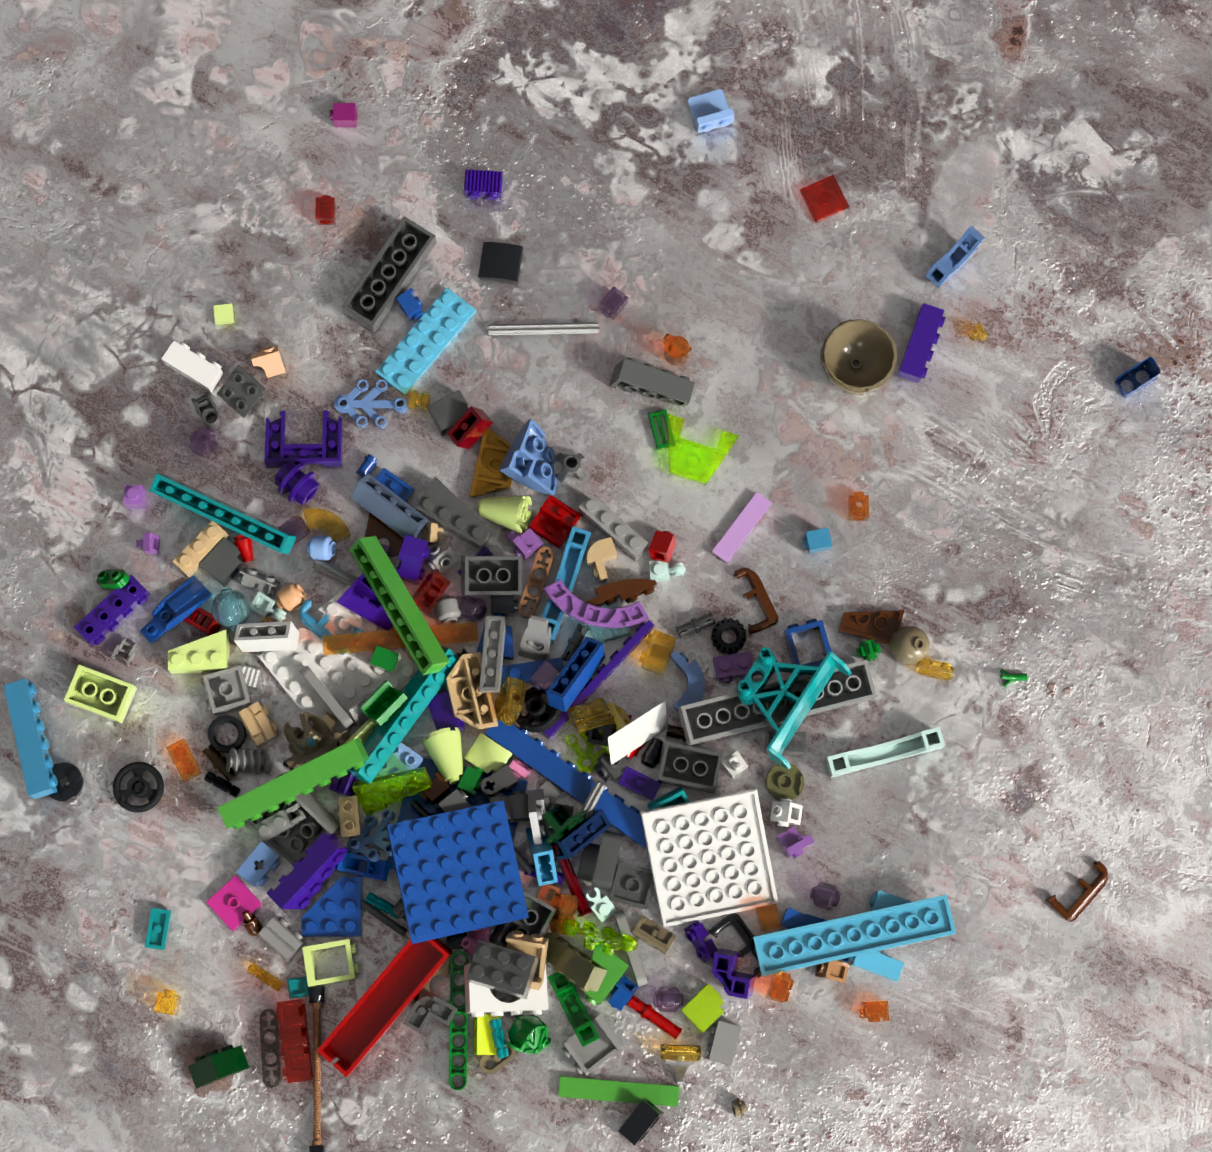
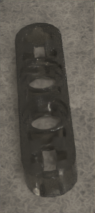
M265 1009L259 1017L262 1079L265 1086L274 1088L280 1084L282 1079L279 1019L276 1011ZM267 1012H270V1015L274 1016V1019L271 1020L270 1023L271 1026L275 1025V1030H264V1026L268 1027V1022L264 1020V1016H267ZM268 1032L274 1033L276 1037L272 1044L265 1042L264 1037ZM270 1052H273L277 1057L276 1062L273 1064H268L265 1059L266 1055ZM277 1066V1070H273V1075L277 1076V1080L274 1081V1084H271L270 1081H267V1077L270 1076V1070L266 1071V1067Z

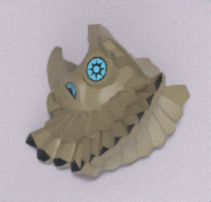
M300 712L299 717L304 731L299 727H291L288 722L284 725V734L290 743L288 745L289 751L294 754L284 760L283 766L290 767V770H293L343 745L350 738L351 731L347 729L343 732H333L332 727L338 720L328 712L323 718L308 712ZM308 721H312V727L309 725Z

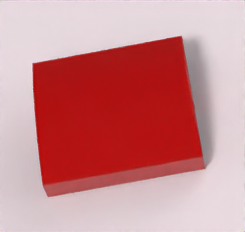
M550 495L540 508L539 513L530 523L528 529L531 528L535 534L560 549L569 537L572 527H575L579 522L582 514Z

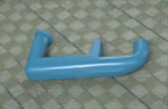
M305 600L299 608V615L303 624L340 655L346 654L357 642L361 634L364 633V630L354 627L353 633L342 643L324 627L330 621V616L325 614L318 622L307 613L312 606V600Z

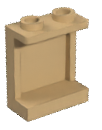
M522 931L509 932L505 939L507 942L506 948L536 956L539 960L530 989L540 990L544 981L549 938H543L540 934L526 935Z

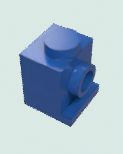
M412 288L396 297L397 304L409 321L417 320L423 316L424 313L421 309L423 305L419 298L415 297Z
M623 975L610 992L612 997L608 1001L609 1004L621 1011L639 986Z

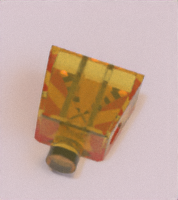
M507 677L495 700L496 718L507 726L515 724L524 707L525 681Z

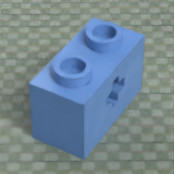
M261 841L236 873L255 888L258 886L262 887L269 877L267 875L270 871H275L281 864L279 860L282 857ZM258 862L263 863V870L258 869L256 865Z

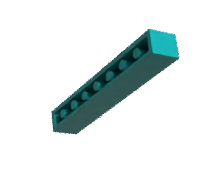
M156 473L149 489L150 492L280 553L289 554L297 537L164 474Z
M441 646L449 659L447 665L440 672L422 675L418 669L402 691L408 697L402 707L397 709L386 723H383L381 726L377 725L364 742L363 746L369 756V760L365 761V766L360 769L354 770V768L348 770L358 780L371 784L444 684L445 679L459 660L449 648Z

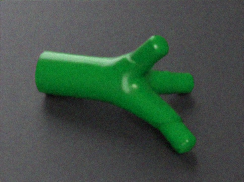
M1003 669L1000 670L1003 674L1000 675V678L1007 680L1003 684L1004 687H1007L1014 681H1027V673H1009Z

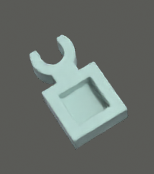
M593 885L592 888L595 894L589 896L585 892L584 896L593 902L589 907L598 919L603 922L615 913L617 909L605 894L600 897L599 889Z

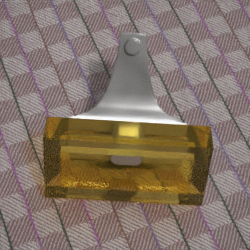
M660 1045L661 1059L674 1069L676 1084H683L688 1067L701 1060L700 1045Z

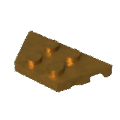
M490 428L482 436L469 495L471 498L511 488L512 478L500 471V467L511 445L501 436L495 434Z

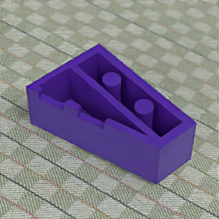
M362 573L339 598L337 603L382 629L389 631L393 624Z

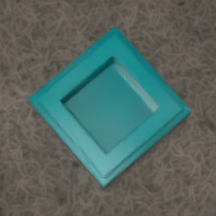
M307 976L287 979L289 999L309 996Z

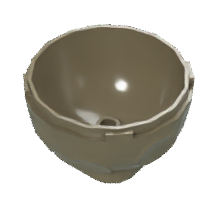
M849 319L833 328L824 340L820 360L826 376L834 386L843 393L864 395L881 388L891 377L896 366L897 347L893 337L876 323L861 319ZM853 362H858L859 366L855 367Z

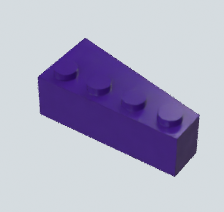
M322 833L305 851L307 856L297 860L292 865L294 867L292 872L287 876L283 875L278 880L280 884L275 890L271 888L266 894L281 909H304L309 905L312 896L321 889V884L325 879L331 876L334 867L344 859V854L348 848L334 834Z

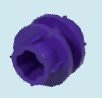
M293 461L287 462L274 478V483L278 486L277 491L281 495L289 492L287 500L290 503L297 502L301 506L302 504L305 505L314 497L319 489V483L315 480L316 474L313 471L304 474L306 466L303 463L297 465Z

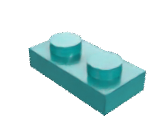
M151 908L145 948L166 949L172 915L171 910Z

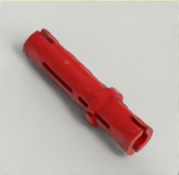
M635 995L627 1003V1006L639 1013L641 1018H646L675 1040L681 1033L682 1028L655 1011L652 1005L642 1002Z

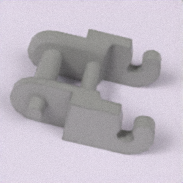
M124 638L120 641V646H116L111 659L114 660L115 655L122 651L129 655L125 666L129 667L130 662H132L135 656L134 651L138 647L137 643L133 645L126 641L127 638ZM124 645L131 648L130 652L123 649Z

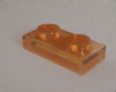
M184 738L166 747L183 782H187L202 774Z

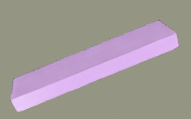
M756 492L713 549L712 553L727 564L772 505V502Z

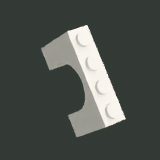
M471 963L464 965L466 1014H472V1017H484V1013H491L492 1017L503 1016V1013L511 1012V1016H521L523 1012H530V1015H542V1011L548 1010L546 965L544 981L540 990L530 989L527 999L518 997L512 1003H505L496 999L491 993L490 988L470 983L466 977Z

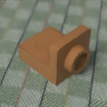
M837 960L816 965L815 976L845 983L849 964Z

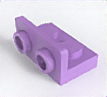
M751 652L713 657L716 681L721 680V683L732 682L733 678L743 680L753 666Z

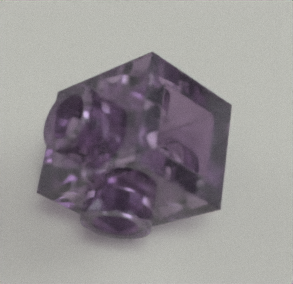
M199 427L197 432L194 431L190 438L189 449L191 452L209 459L211 453L215 452L219 446V439L215 435L216 432L207 427L205 429Z

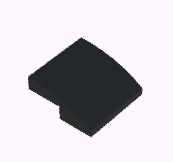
M483 242L478 278L481 280L518 283L523 246Z

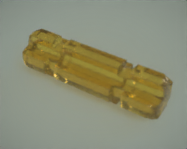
M251 963L247 969L248 973L253 976L256 975L257 979L268 986L271 985V988L279 991L284 984L264 969H260L255 963Z

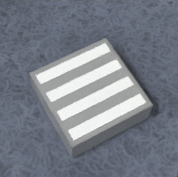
M243 665L242 670L247 687L258 689L262 670Z

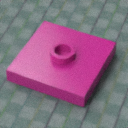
M237 875L206 901L232 931L244 922L245 919L242 915L244 911L249 910L252 915L263 905Z

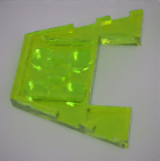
M668 414L669 474L706 485L739 435L722 431L717 449L680 438L685 419Z

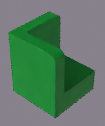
M376 646L370 665L393 674L400 656L396 652Z

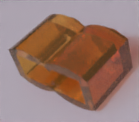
M555 893L552 899V907L557 910L549 923L550 931L556 934L572 935L575 930L574 914L578 907L577 896Z

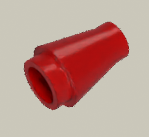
M244 535L234 537L235 542L233 544L239 548L243 563L254 560L252 539Z

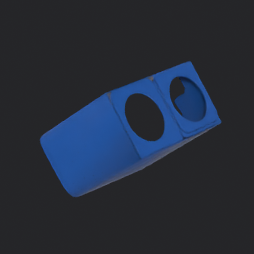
M1148 357L1119 375L1114 383L1122 395L1127 398L1155 381L1160 374V368L1152 357ZM1138 371H1146L1148 373L1149 379L1147 382L1139 383L1136 380ZM1122 381H1131L1133 383V390L1127 393L1120 385Z

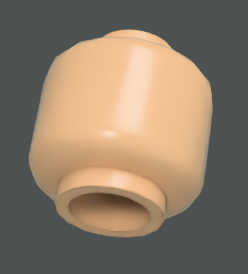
M289 583L277 591L278 599H276V603L281 609L293 611L302 605L306 594L299 584Z

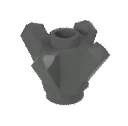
M559 453L555 457L558 462L562 463V470L556 477L560 482L564 481L567 476H576L581 481L586 477L580 468V462L584 459L581 453L576 455Z

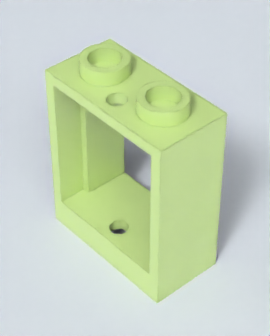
M351 939L302 947L308 987L357 979V974H360L359 964L354 961V955L357 954L356 944L352 943ZM345 945L350 974L317 980L313 951Z

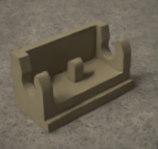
M642 915L631 933L663 954H666L676 937L675 934Z

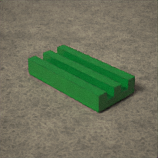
M667 410L648 413L657 451L663 448L675 447ZM662 414L664 416L667 432L670 439V442L668 443L666 441L665 433L660 418V415ZM654 416H656L663 444L659 443L656 427L653 420Z

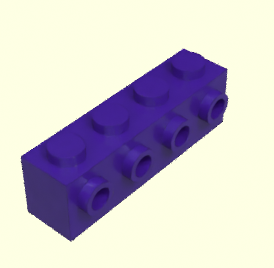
M926 303L922 304L897 375L898 377L915 383H919L921 378L925 379L928 370L925 367L926 362L931 361L934 353L931 350L932 345L937 344L940 336L937 330L939 327H943L946 318L943 316V309Z
M131 574L128 583L124 587L111 592L74 628L91 646L99 645L105 640L104 636L115 631L119 627V622L124 618H129L138 605L141 606L148 600L150 593Z

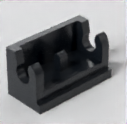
M643 1100L618 1131L634 1146L638 1145L664 1113L649 1100Z

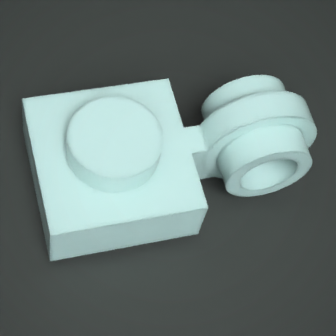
M649 561L650 580L669 581V573H673V576H684V572H686V567H684L683 563H674L671 568H668V563Z
M261 591L257 593L249 608L265 618L268 617L270 612L273 613L271 617L278 622H282V620L287 618L285 616L287 612L279 607L276 610L273 609L276 601Z

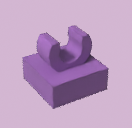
M151 532L143 533V539L136 540V548H141L143 552L151 555L160 554L159 535Z

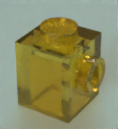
M164 989V993L158 992L154 1012L177 1016L181 996L175 995L176 991Z

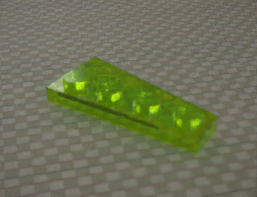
M425 767L376 777L371 784L363 781L353 782L352 789L355 795L358 796V801L366 816L373 815L375 811L386 809L388 805L394 802L402 801L404 797H411L431 787L432 781Z

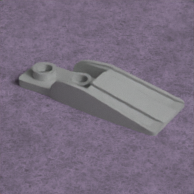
M529 616L520 643L519 656L536 661L549 659L552 635L551 627H548L549 620L542 616Z

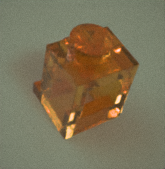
M853 492V495H849L848 521H867L869 519V495H864V492ZM856 502H861L863 506L857 507Z
M888 1001L862 1002V1006H859V1017L868 1018V1022H880L882 1017L883 1021H889Z

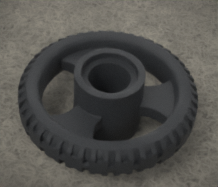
M539 685L524 691V704L527 701L526 710L529 712L527 715L522 716V706H514V712L517 711L516 722L525 731L531 733L543 732L550 729L559 720L562 711L548 706L540 697L541 694H547L548 686ZM523 693V695H522L521 701H519L520 699H519V697H518V702H519L520 704H521V702H522L524 693ZM533 720L543 722L535 725L532 724Z
M145 762L127 764L119 770L113 782V794L116 801L121 807L130 812L141 813L152 809L161 800L164 792L162 775L154 766ZM133 771L134 777L128 781L127 789L121 790L120 784L123 777L128 772ZM145 771H149L155 777L157 789H150L149 783L143 779ZM138 782H142V790L140 792H135V784ZM131 796L137 798L146 796L149 801L140 806L127 803Z

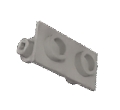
M245 567L239 572L242 573L238 578V582H241V585L254 589L257 583L259 584L257 591H261L268 596H274L276 588L273 587L280 584V581L275 580L274 576L260 574L257 569L252 567Z

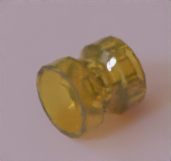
M410 390L409 409H416L418 406V408L428 411L427 406L430 401V392L424 391L418 394L416 390Z

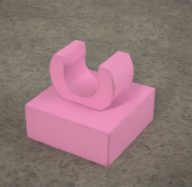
M517 758L509 766L514 770L513 773L517 779L520 776L527 777L532 771L529 766Z

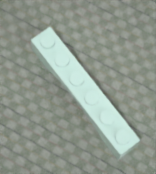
M936 727L879 745L828 756L825 762L829 776L833 778L941 749L945 746L940 727Z

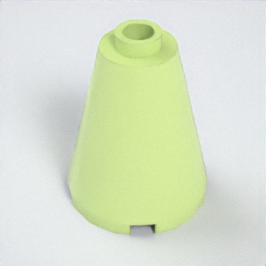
M526 495L485 497L478 502L477 512L485 519L522 534L523 531H526L530 522L531 511H528V505L532 506V501Z
M450 727L434 731L429 734L427 740L425 737L422 739L424 747L441 776L450 784L460 782L464 774L461 732L457 727H455L456 731H451Z

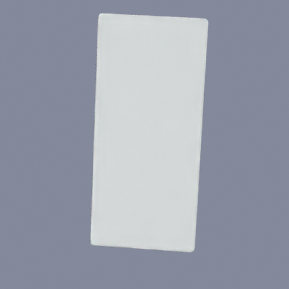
M665 701L608 737L611 764H614L667 729L668 720Z

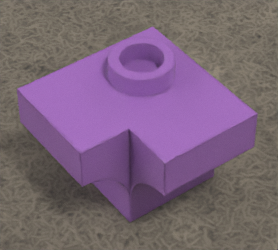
M531 528L522 534L511 531L506 535L507 540L514 547L513 552L518 556H522L525 561L543 546V542Z
M795 826L776 837L787 858L793 856L794 859L804 853V848L815 842L811 835H800Z

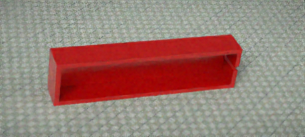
M438 938L411 944L409 940L317 1049V1052L329 1063L335 1060L336 1057L340 1059L333 1066L345 1077H348L453 952Z

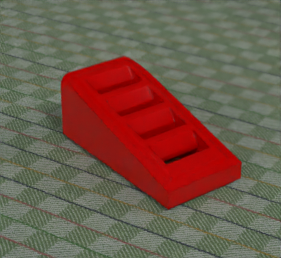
M200 607L196 609L190 619L186 617L183 620L207 636L218 633L223 625V622L218 617ZM206 618H208V620L206 621V623H205L204 626L202 627V624L204 623V621L206 620Z

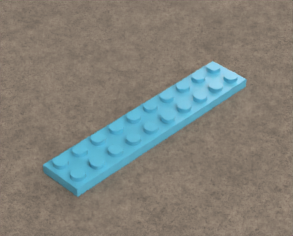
M946 894L753 937L763 977L956 934Z

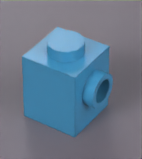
M829 528L805 533L804 538H802L803 548L807 549L808 554L831 550L832 541Z

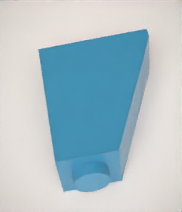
M531 827L525 828L538 885L543 886L557 883L553 850L551 844L545 842L549 838L547 832L545 836H542V844L534 845Z

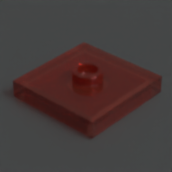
M834 175L800 189V193L815 223L849 209V205Z

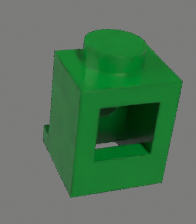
M467 766L457 786V790H462L467 796L475 799L477 796L475 790H479L483 781L481 778L484 771L476 766H473V768Z

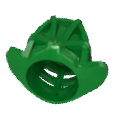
M536 1015L517 1016L508 1031L510 1042H507L506 1045L518 1052L538 1054L551 1043V1038L548 1037V1027Z

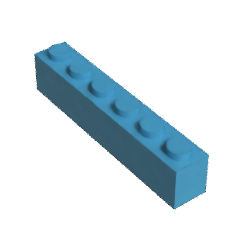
M26 678L4 685L28 796L37 799L56 793L58 781L53 774L52 767H54V763L48 753L50 746L44 735L45 724L39 713L41 712V706L36 700L37 688L33 682Z

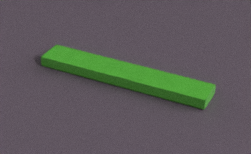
M560 1076L558 1097L639 1104L643 1100H649L654 1105L678 1107L679 1086Z

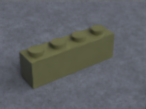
M546 932L544 938H549L546 964L553 965L556 972L565 974V978L570 982L577 983V987L582 991L588 992L591 990L598 992L608 970L560 935Z

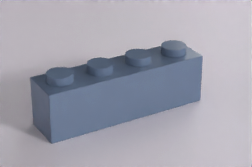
M369 473L358 481L350 496L357 504L363 506L403 539L405 534L417 538L428 521L424 515Z

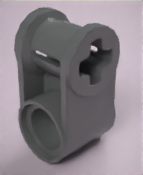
M209 391L197 399H191L206 427L211 430L219 428L222 420ZM210 416H216L214 421H207Z
M509 765L500 768L482 781L481 794L485 798L489 799L494 794L507 791L518 784L519 781ZM486 785L493 786V791L486 790Z

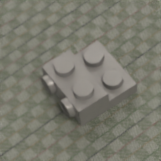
M241 665L203 676L204 681L201 682L204 693L208 694L209 700H206L207 708L214 715L251 704Z
M544 789L528 791V811L534 845H541L542 836H545L546 832H550L549 827L545 823L546 820L542 817L548 811L547 808H550L549 796H545Z

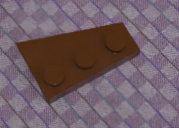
M905 610L844 612L839 632L890 646L891 636L900 628Z

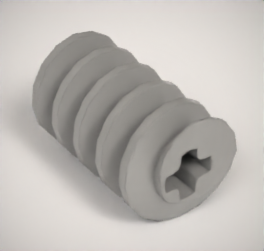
M232 747L227 756V772L233 767L234 773H237L238 768L241 767L242 773H245L246 768H249V773L252 774L254 768H256L257 774H260L261 770L264 769L266 775L269 771L267 750L263 749L260 752L258 749H255L252 753L251 749L244 751L243 748H239L237 751L236 748Z

